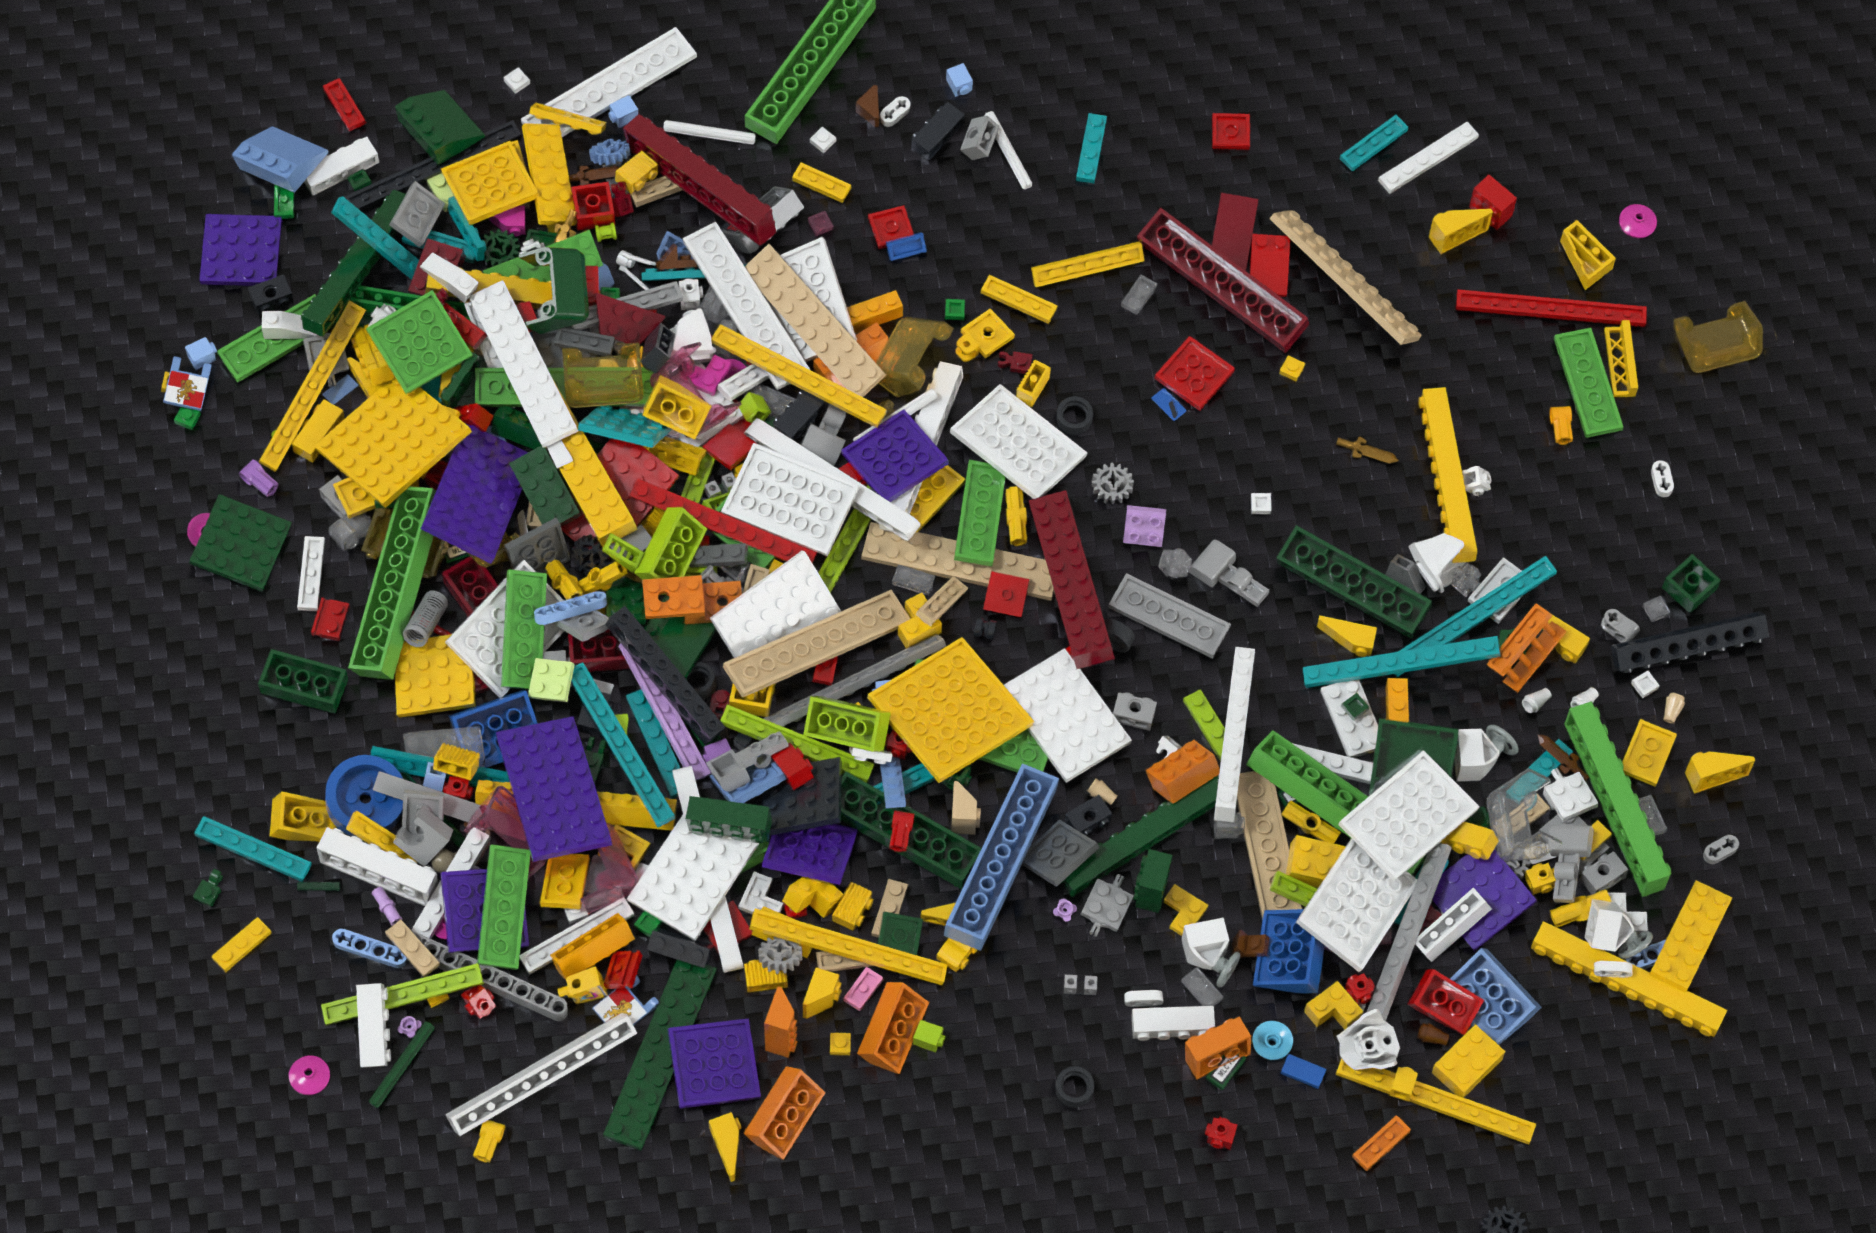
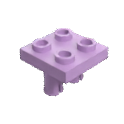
M1127 505L1123 543L1162 547L1166 509Z

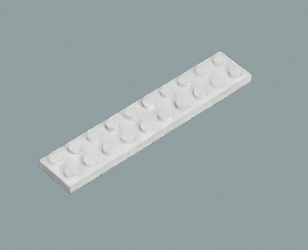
M675 27L545 105L594 119L609 110L610 104L628 95L631 97L695 59L697 53ZM532 114L521 118L522 124L559 125L553 123L550 119H537ZM563 123L560 125L561 136L563 137L575 129Z
M714 222L683 238V243L740 333L748 339L810 370L718 224ZM765 371L777 390L791 384Z
M502 280L470 295L469 299L542 447L544 448L578 432L504 281Z

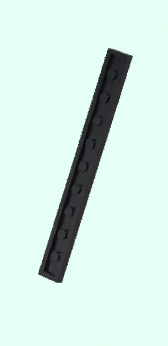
M512 120L484 133L485 138L439 166L430 157L344 196V198L360 211H363L384 201L385 197L389 196L393 189L399 192L407 191L415 181L418 184H422L427 179L442 173L441 168L508 141L519 140L522 138V135Z

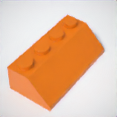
M877 322L856 334L859 345L882 370L898 361L888 336ZM819 357L814 360L815 373L846 388Z
M887 982L857 1054L870 1064L900 1074L913 1043V1037L918 1024L923 1019L929 1002L903 982Z
M778 986L764 1023L765 1051L789 1058L790 1052H794L797 1046V1020H795L794 1010L782 987Z
M785 1067L744 1134L760 1148L784 1160L826 1092L801 1069Z

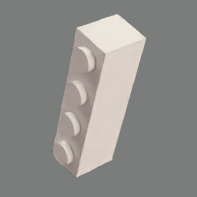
M368 137L358 139L353 144L341 147L336 152L326 155L304 183L313 196L346 180L348 176L361 169L366 170L378 164V153Z
M1472 888L1422 932L1415 944L1432 962L1492 908Z
M381 983L356 985L360 1067L388 1066V1061H391V1051L387 1049V1041H390V1031L386 1029V1021L389 1020L388 1008H385V1000H388L387 988H384V984Z
M1214 1006L1132 1009L1133 1039L1138 1038L1140 1041H1146L1150 1038L1167 1040L1170 1037L1188 1039L1191 1036H1199L1209 1028L1215 1027Z

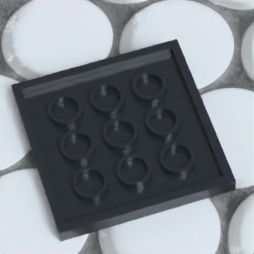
M840 757L810 762L813 767L811 772L814 778L795 790L784 780L777 786H773L763 792L762 806L769 807L772 816L770 835L841 823L842 761Z

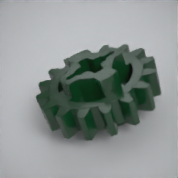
M497 229L495 234L493 231H490L491 236L484 235L487 249L484 252L486 266L491 263L493 267L519 257L520 245H518V238L514 239L513 233L508 235L507 230L501 233L500 229Z

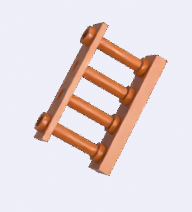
M1537 603L1500 647L1501 657L1491 658L1487 663L1489 668L1502 677L1506 674L1507 677L1503 680V683L1517 693L1567 632L1553 621L1549 624L1548 621L1552 617L1551 613ZM1542 628H1543L1544 631L1541 633V635H1540L1538 638H1536L1537 634H1538V633L1542 630ZM1529 644H1531L1532 646L1524 654L1523 652L1525 651V649L1529 646ZM1519 659L1520 661L1511 669L1512 665Z

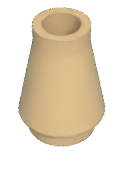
M1670 693L1669 697H1666L1665 715L1663 718L1665 722L1675 723L1676 718L1685 705V698L1682 695Z
M1095 779L1087 790L1091 794L1090 796L1100 795L1103 801L1110 805L1118 796L1102 780L1099 781L1098 779Z

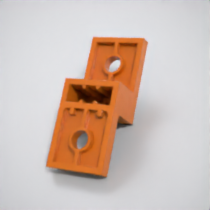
M702 575L642 580L645 619L684 616L685 624L712 623L710 617L725 607L717 603L718 599L725 598L729 604L742 595L741 581L702 583ZM661 594H666L669 596V600L661 602L658 597Z

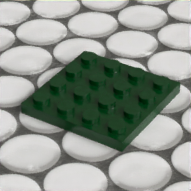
M219 494L189 564L263 592L292 522Z

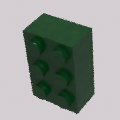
M1151 849L1148 850L1147 856L1143 855L1133 898L1137 900V908L1159 913L1169 877L1172 855Z

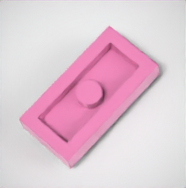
M866 967L847 992L843 1001L861 1011L883 981V977Z

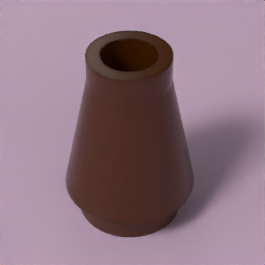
M1422 1023L1417 1038L1421 1039L1422 1042L1445 1046L1448 1042L1449 1034L1430 1023Z

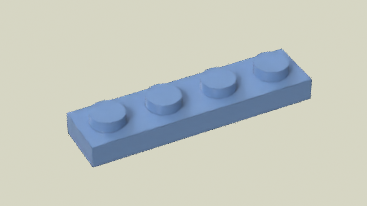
M892 757L891 762L886 761V764H880L886 808L906 807L900 758Z

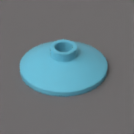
M1267 1021L1255 1029L1252 1043L1255 1051L1261 1057L1269 1060H1278L1290 1052L1293 1045V1036L1289 1028L1277 1021ZM1273 1040L1276 1044L1271 1046L1268 1042Z

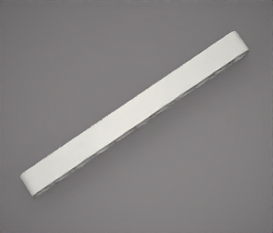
M756 418L744 432L746 436L760 446L858 484L860 488L851 506L902 539L909 541L920 528V523L913 516L764 421Z
M692 766L672 770L683 814L688 807L689 796L700 797ZM724 897L710 920L723 971L728 973L743 969L744 967L727 900Z

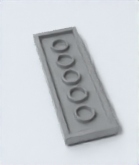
M1127 573L1108 605V608L1210 658H1213L1231 626L1230 623Z

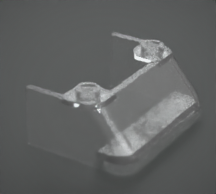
M1530 768L1491 792L1487 798L1486 804L1491 830L1494 831L1499 841L1494 849L1497 851L1496 856L1504 861L1538 860L1562 845L1561 840L1541 830L1531 836L1527 812L1537 803L1536 791L1549 784L1551 780Z

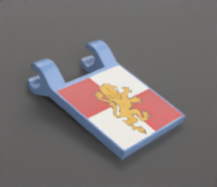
M174 356L163 403L201 411L211 364L204 363L202 374L197 375L179 371L181 358Z
M637 975L633 987L640 982ZM626 986L625 988L612 991L592 1009L604 1023L624 1013L629 1017L634 1026L646 1015L656 1010L659 1001L653 997L643 1006L631 992V988Z

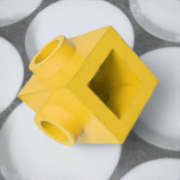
M1549 863L1536 864L1531 869L1526 870L1525 879L1532 895L1540 892L1543 894L1548 893L1555 887L1554 868L1551 869Z

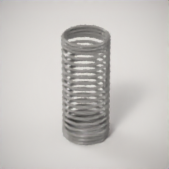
M429 591L425 594L403 631L405 641L411 646L422 647L428 641L448 606L447 598L437 591Z

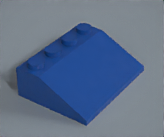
M526 690L509 694L449 716L461 749L479 752V767L485 768L503 762L496 732L538 724Z
M1304 909L1264 910L1260 935L1266 934L1270 937L1267 956L1257 957L1253 981L1254 986L1294 993H1318L1325 945L1296 923Z

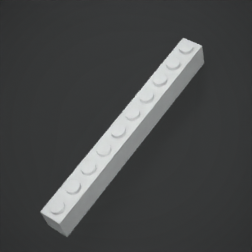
M941 361L938 368L934 369L933 381L931 384H928L926 390L933 389L937 394V399L921 408L920 414L916 415L914 420L936 446L963 379L962 366ZM922 482L891 503L910 515ZM879 524L880 529L890 531Z
M1235 647L1214 820L1234 822L1255 655V649Z
M621 1013L446 1114V1117L455 1133L461 1136L637 1034L629 1017Z

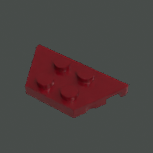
M595 292L599 333L602 335L615 337V340L637 347L665 319L664 315Z

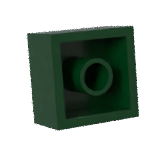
M1692 554L1665 578L1662 588L1689 613H1692L1717 590L1720 579Z

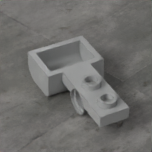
M828 404L819 427L810 424L800 445L834 466L846 441L836 436L845 419L846 412Z
M1213 540L1190 566L1189 573L1212 588L1219 581L1258 607L1269 594V589L1255 581L1246 569L1234 567L1232 564L1236 561V553L1220 541Z
M779 731L770 734L759 742L751 744L736 754L731 749L706 762L721 788L725 791H733L750 781L746 770L747 767L753 764L757 768L767 767L771 762V755L789 745Z
M1551 825L1548 851L1551 856H1559L1558 862L1555 863L1554 867L1556 879L1553 895L1554 902H1575L1580 858L1591 856L1594 834L1592 826Z

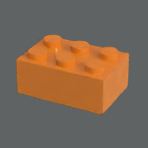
M1193 740L1177 751L1170 753L1163 760L1153 764L1152 767L1146 770L1152 788L1173 804L1219 775L1220 768L1215 755Z
M1240 1016L1235 1019H1228L1218 1027H1211L1205 1033L1199 1036H1192L1185 1042V1061L1196 1079L1206 1076L1209 1072L1242 1056L1246 1057L1251 1054V1035ZM1223 1054L1227 1059L1232 1058L1237 1054L1239 1055L1238 1057L1220 1066L1217 1065L1221 1062Z

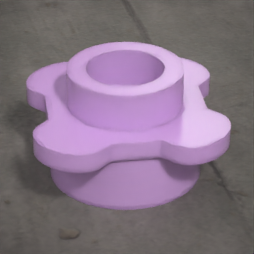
M1061 899L1057 908H1054L1053 914L1060 916L1065 922L1071 920V915L1077 911V907L1070 901Z
M407 1016L401 1020L398 1032L413 1038L416 1035L417 1029L421 1028L422 1023L419 1020L416 1021L411 1016Z

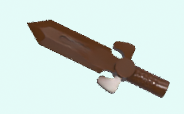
M580 166V171L577 174L569 175V181H580L581 185H588L590 180L615 177L616 170L619 167L611 166L589 170L588 166Z
M1538 735L1540 745L1561 764L1566 765V767L1560 766L1563 774H1566L1568 771H1572L1574 774L1580 772L1585 781L1589 778L1577 766L1576 762L1579 759L1577 755L1571 753V761L1569 755L1548 736Z

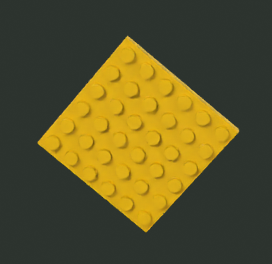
M394 376L393 380L387 381L315 444L314 447L321 455L386 508L472 431L469 426L419 387L406 395Z
M963 637L868 694V699L876 709L891 712L889 724L938 783L1033 726L1034 720Z

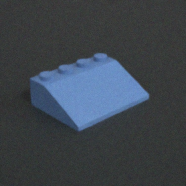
M272 126L243 141L232 156L239 169L295 193L328 154V150Z
M1481 948L1450 978L1484 1000L1471 1026L1473 1027L1476 1024L1498 1045L1542 1008L1488 949Z

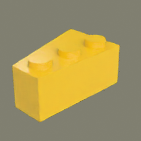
M1578 220L1563 230L1560 242L1586 290L1613 269L1616 258Z

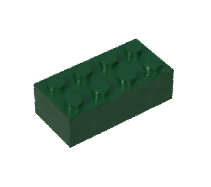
M541 445L509 463L542 525L557 518L562 527L582 516L578 505L546 447L543 448Z
M271 649L258 686L261 694L336 714L348 681L346 669Z
M689 796L685 819L689 831L693 834L703 835V833H707L717 838L729 836L738 841L750 839L754 843L768 842L772 823L769 807Z

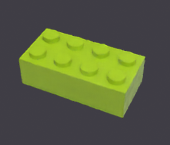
M683 507L667 508L634 573L642 580L684 577L707 528Z
M810 696L803 735L872 752L884 751L891 712L822 696Z

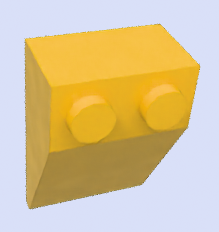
M1491 209L1451 210L1439 213L1433 218L1429 238L1439 253L1443 254L1486 232L1489 229L1493 211Z
M660 375L644 406L642 415L692 439H696L712 405L680 384Z
M1699 752L1691 757L1685 774L1695 794L1748 776L1755 758L1718 752Z
M287 792L279 793L272 800L270 837L293 841H320L327 827L332 830L336 828L329 818L326 803L323 800Z

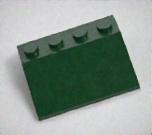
M445 90L412 96L395 106L400 123L438 166L485 138V134Z
M665 595L661 602L668 601L669 596ZM684 616L650 619L644 628L685 679L717 630L713 623L685 624Z

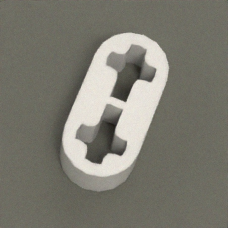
M903 96L898 97L886 106L880 113L882 125L887 127L893 126L910 111L909 99ZM885 115H887L888 117L892 115V119H885Z
M1656 461L1651 469L1655 491L1661 497H1668L1674 488L1670 467L1665 461ZM1658 467H1660L1661 470H1664L1662 476L1660 474V471L1657 470ZM1662 482H1664L1665 487H1668L1667 490L1661 488Z
M1597 961L1594 963V974L1601 977H1631L1632 964L1617 961Z
M1159 990L1129 991L1124 994L1126 1006H1157L1163 1004V993Z

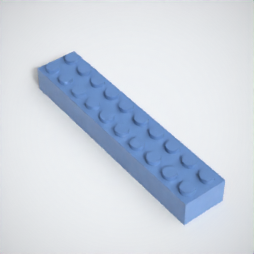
M1022 763L947 920L944 936L977 950H982L1053 799L1059 778Z

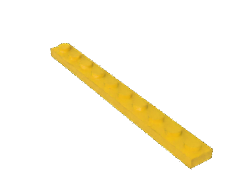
M349 300L260 458L259 463L276 472L366 311L364 308Z
M721 324L711 338L713 344L876 428L887 413V409Z
M756 908L753 911L750 930L935 984L943 985L948 964Z
M1341 1058L1336 1075L1390 1094L1396 1073L1377 1068L1353 1070ZM1415 1081L1409 1102L1528 1145L1536 1126L1535 1123L1419 1081Z

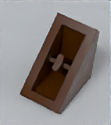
M877 85L872 86L856 102V112L874 127H879Z

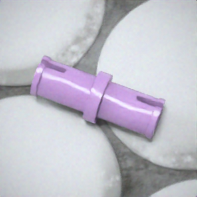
M378 887L374 889L372 895L378 902L380 911L386 915L390 924L393 926L399 920H402V917L394 907V901L389 899L384 888Z

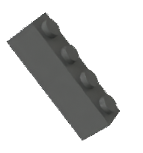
M774 186L759 199L760 202L766 203L772 208L776 231L784 228L786 223L790 219L797 217L800 213L799 211L804 208L793 189ZM722 230L727 240L740 252L750 254L759 249L757 243L740 231L730 232Z

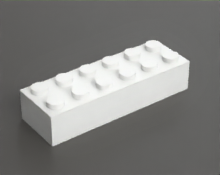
M327 827L317 846L320 863L375 886L383 887L387 891L423 906H426L439 884L437 874L431 867H421L415 861L408 858L406 860L402 859L392 851L385 852L373 843L366 844L356 836L349 837L337 828L332 830Z

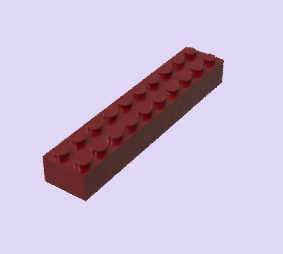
M638 114L623 127L630 152L637 155L644 151L658 163V172L759 246H762L776 233L775 221L772 215L773 211L768 204H763L754 194L746 192L743 186L735 184L728 175L720 173L714 165L710 166L703 157L695 155L689 147L681 145L675 137H670L663 128L655 126L649 118H644Z
M1162 208L1157 211L1137 235L1138 242L1140 241L1143 247L1284 353L1290 349L1309 326L1308 317Z
M1066 490L1029 500L1076 670L1113 660L1114 655Z

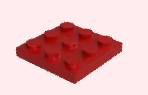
M1189 336L1155 374L1154 379L1200 411L1234 373L1235 368Z

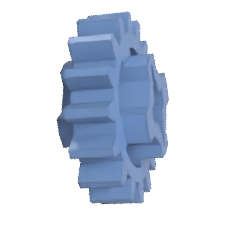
M607 139V141L597 143V146H592V149H589L591 161L594 164L599 163V165L606 163V166L616 164V162H622L623 159H627L631 155L629 143H626V141L621 142V140Z

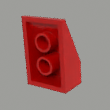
M1252 234L1250 275L1281 297H1287L1290 238L1280 235Z
M1428 969L1407 1005L1425 1016L1465 1035L1484 1000L1438 971Z

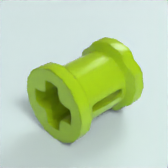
M614 222L607 226H595L598 242L608 238L617 239Z

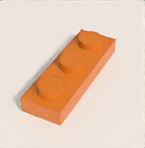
M1396 1115L1359 1148L1352 1157L1368 1171L1409 1134L1411 1129Z

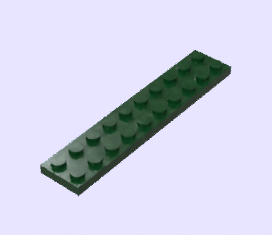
M677 959L603 1133V1137L642 1151L674 1075L668 1028L695 1025L717 968L710 965L702 968Z

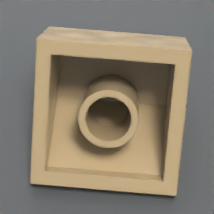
M954 781L951 831L956 834L975 835V829L980 828L981 808H977V800L958 781Z

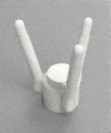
M622 250L616 259V263L620 265L619 270L625 272L644 290H648L649 288L627 268H632L636 261L656 266V263Z

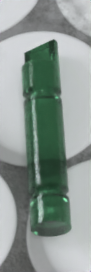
M298 882L297 890H340V882Z

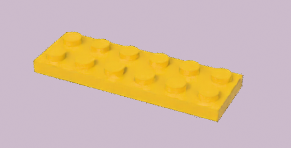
M524 123L522 131L530 177L539 194V197L534 199L538 223L540 225H563L570 210L575 211L560 125ZM576 217L571 226H575L577 222Z
M1696 880L1649 975L1681 991L1687 992L1732 897Z

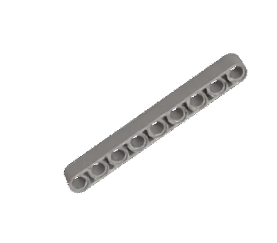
M413 932L428 950L434 949L437 951L433 955L440 963V966L437 968L447 972L477 964L476 959L461 952L448 953V946ZM447 958L455 959L452 963L445 962ZM480 965L482 975H491L489 979H483L484 984L481 986L555 1021H562L567 1017V1003L563 998L492 966ZM502 982L509 983L505 988L499 986ZM520 990L527 991L524 996H520L517 993ZM539 998L545 999V1002L542 1004H537L535 1001ZM557 1006L564 1008L561 1012L554 1011V1008Z

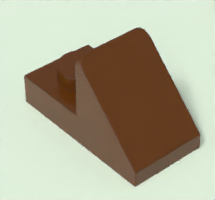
M672 244L656 263V267L658 269L697 267V263L691 257V254H682L678 258L677 245Z
M1239 930L1233 938L1230 957L1235 952L1240 953V958L1267 956L1270 937L1266 934L1247 935L1244 931Z

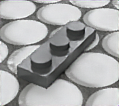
M565 327L557 330L554 346L611 357L615 337Z
M746 543L699 546L689 566L695 568L708 567L710 565L747 564L748 546Z

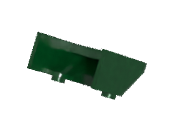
M542 247L519 254L520 259L533 266L550 265L553 300L543 303L540 308V318L524 322L527 328L539 334H544L582 323L588 318L589 305L585 257L581 251L571 248Z

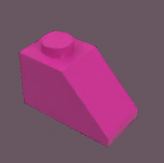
M517 206L488 218L502 232L507 230L508 235L512 233L514 236L526 235L525 206Z

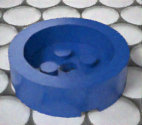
M359 755L343 761L333 770L326 785L325 803L329 818L338 829L350 836H356L346 830L355 811H359L388 831L399 822L403 814V800L373 790L379 771L403 779L400 772L390 762L377 756ZM370 795L371 801L366 804L362 803L360 796Z

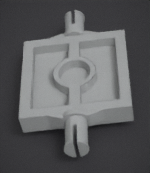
M326 333L323 337L316 335L303 339L309 371L330 333ZM345 349L327 379L329 387H332V384L333 386L337 385L335 374L349 371Z
M1119 874L1116 875L1113 884L1106 883L1097 878L1080 914L1094 923L1089 933L1092 935L1096 929L1093 935L1095 937L1098 936L1101 927L1117 932L1134 896L1120 888L1124 877L1121 876L1118 882Z

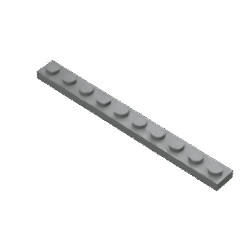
M935 634L810 696H822L835 700L843 696H850L856 690L866 688L878 679L887 678L890 673L905 669L907 665L916 662L917 658L923 660L925 656L937 653L946 647L945 641L938 634ZM810 696L763 719L785 727L790 722L799 721L803 716L807 715Z
M1439 843L1427 853L1367 1012L1378 1009L1384 1021L1387 1019L1452 849L1448 844Z

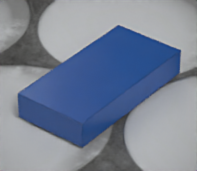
M922 232L886 242L890 261L927 252Z
M1288 1054L1281 1074L1319 1089L1326 1069Z

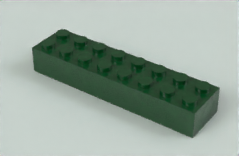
M1297 525L1276 558L1279 565L1413 639L1432 607V601Z
M848 772L844 773L841 785L842 822L858 829V831L889 848L893 830L894 811L914 813L912 831L909 834L907 850L897 853L960 889L964 887L982 848L908 806L886 808L882 791Z

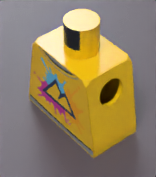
M596 966L568 976L566 978L568 986L558 988L559 997L563 999L572 998L576 1004L608 996L607 989L603 985L604 978Z

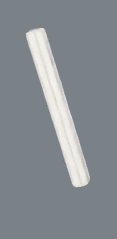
M993 111L986 113L985 116H989L999 125L995 138L1024 190L1030 188L1032 182Z
M669 120L664 122L663 127L664 131L747 144H754L756 139L754 133Z
M929 389L884 418L880 424L903 409L909 415H912L937 399L936 392L933 389ZM872 426L858 436L854 437L853 441H856L857 439H859L860 437H862L863 435H865L866 433H868L876 427Z

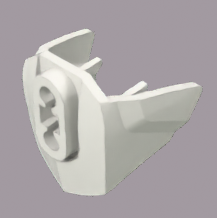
M698 308L680 319L678 324L670 329L675 333V338L669 360L688 364V362H710L713 358L716 348L712 346L711 335L701 308Z
M1445 533L1424 541L1414 542L1409 546L1411 554L1417 563V569L1434 592L1437 590L1440 593L1444 592L1445 587L1449 586L1469 568L1467 562L1452 563V560L1464 547V542Z
M1378 1009L1363 1014L1343 1033L1339 1047L1341 1058L1353 1070L1367 1068L1384 1069L1395 1066L1400 1049L1394 1027L1383 1020L1382 1014ZM1387 1037L1390 1039L1391 1042L1389 1045L1384 1043V1038ZM1365 1044H1372L1373 1047H1371V1049H1367L1365 1047Z

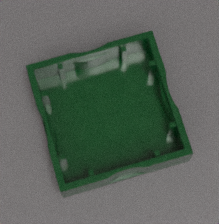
M1379 718L1369 796L1423 750L1452 778L1459 729Z

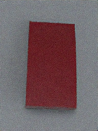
M1221 193L1212 246L1246 271L1258 199Z

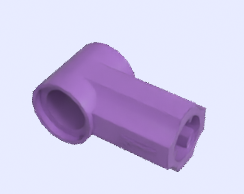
M252 460L239 472L243 481L248 485L255 486L266 497L273 495L279 486L255 460Z

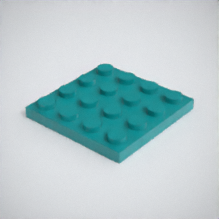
M610 405L598 406L579 422L578 426L579 431L651 448L672 429L643 416V413L633 414L628 409H612Z

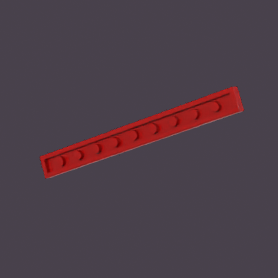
M1457 290L1456 310L1621 325L1622 320H1630V326L1645 327L1646 306Z
M638 478L629 495L635 500L664 512L667 508L683 507L708 530L739 543H746L749 547L785 562L800 551H805L813 563L817 554L813 550Z

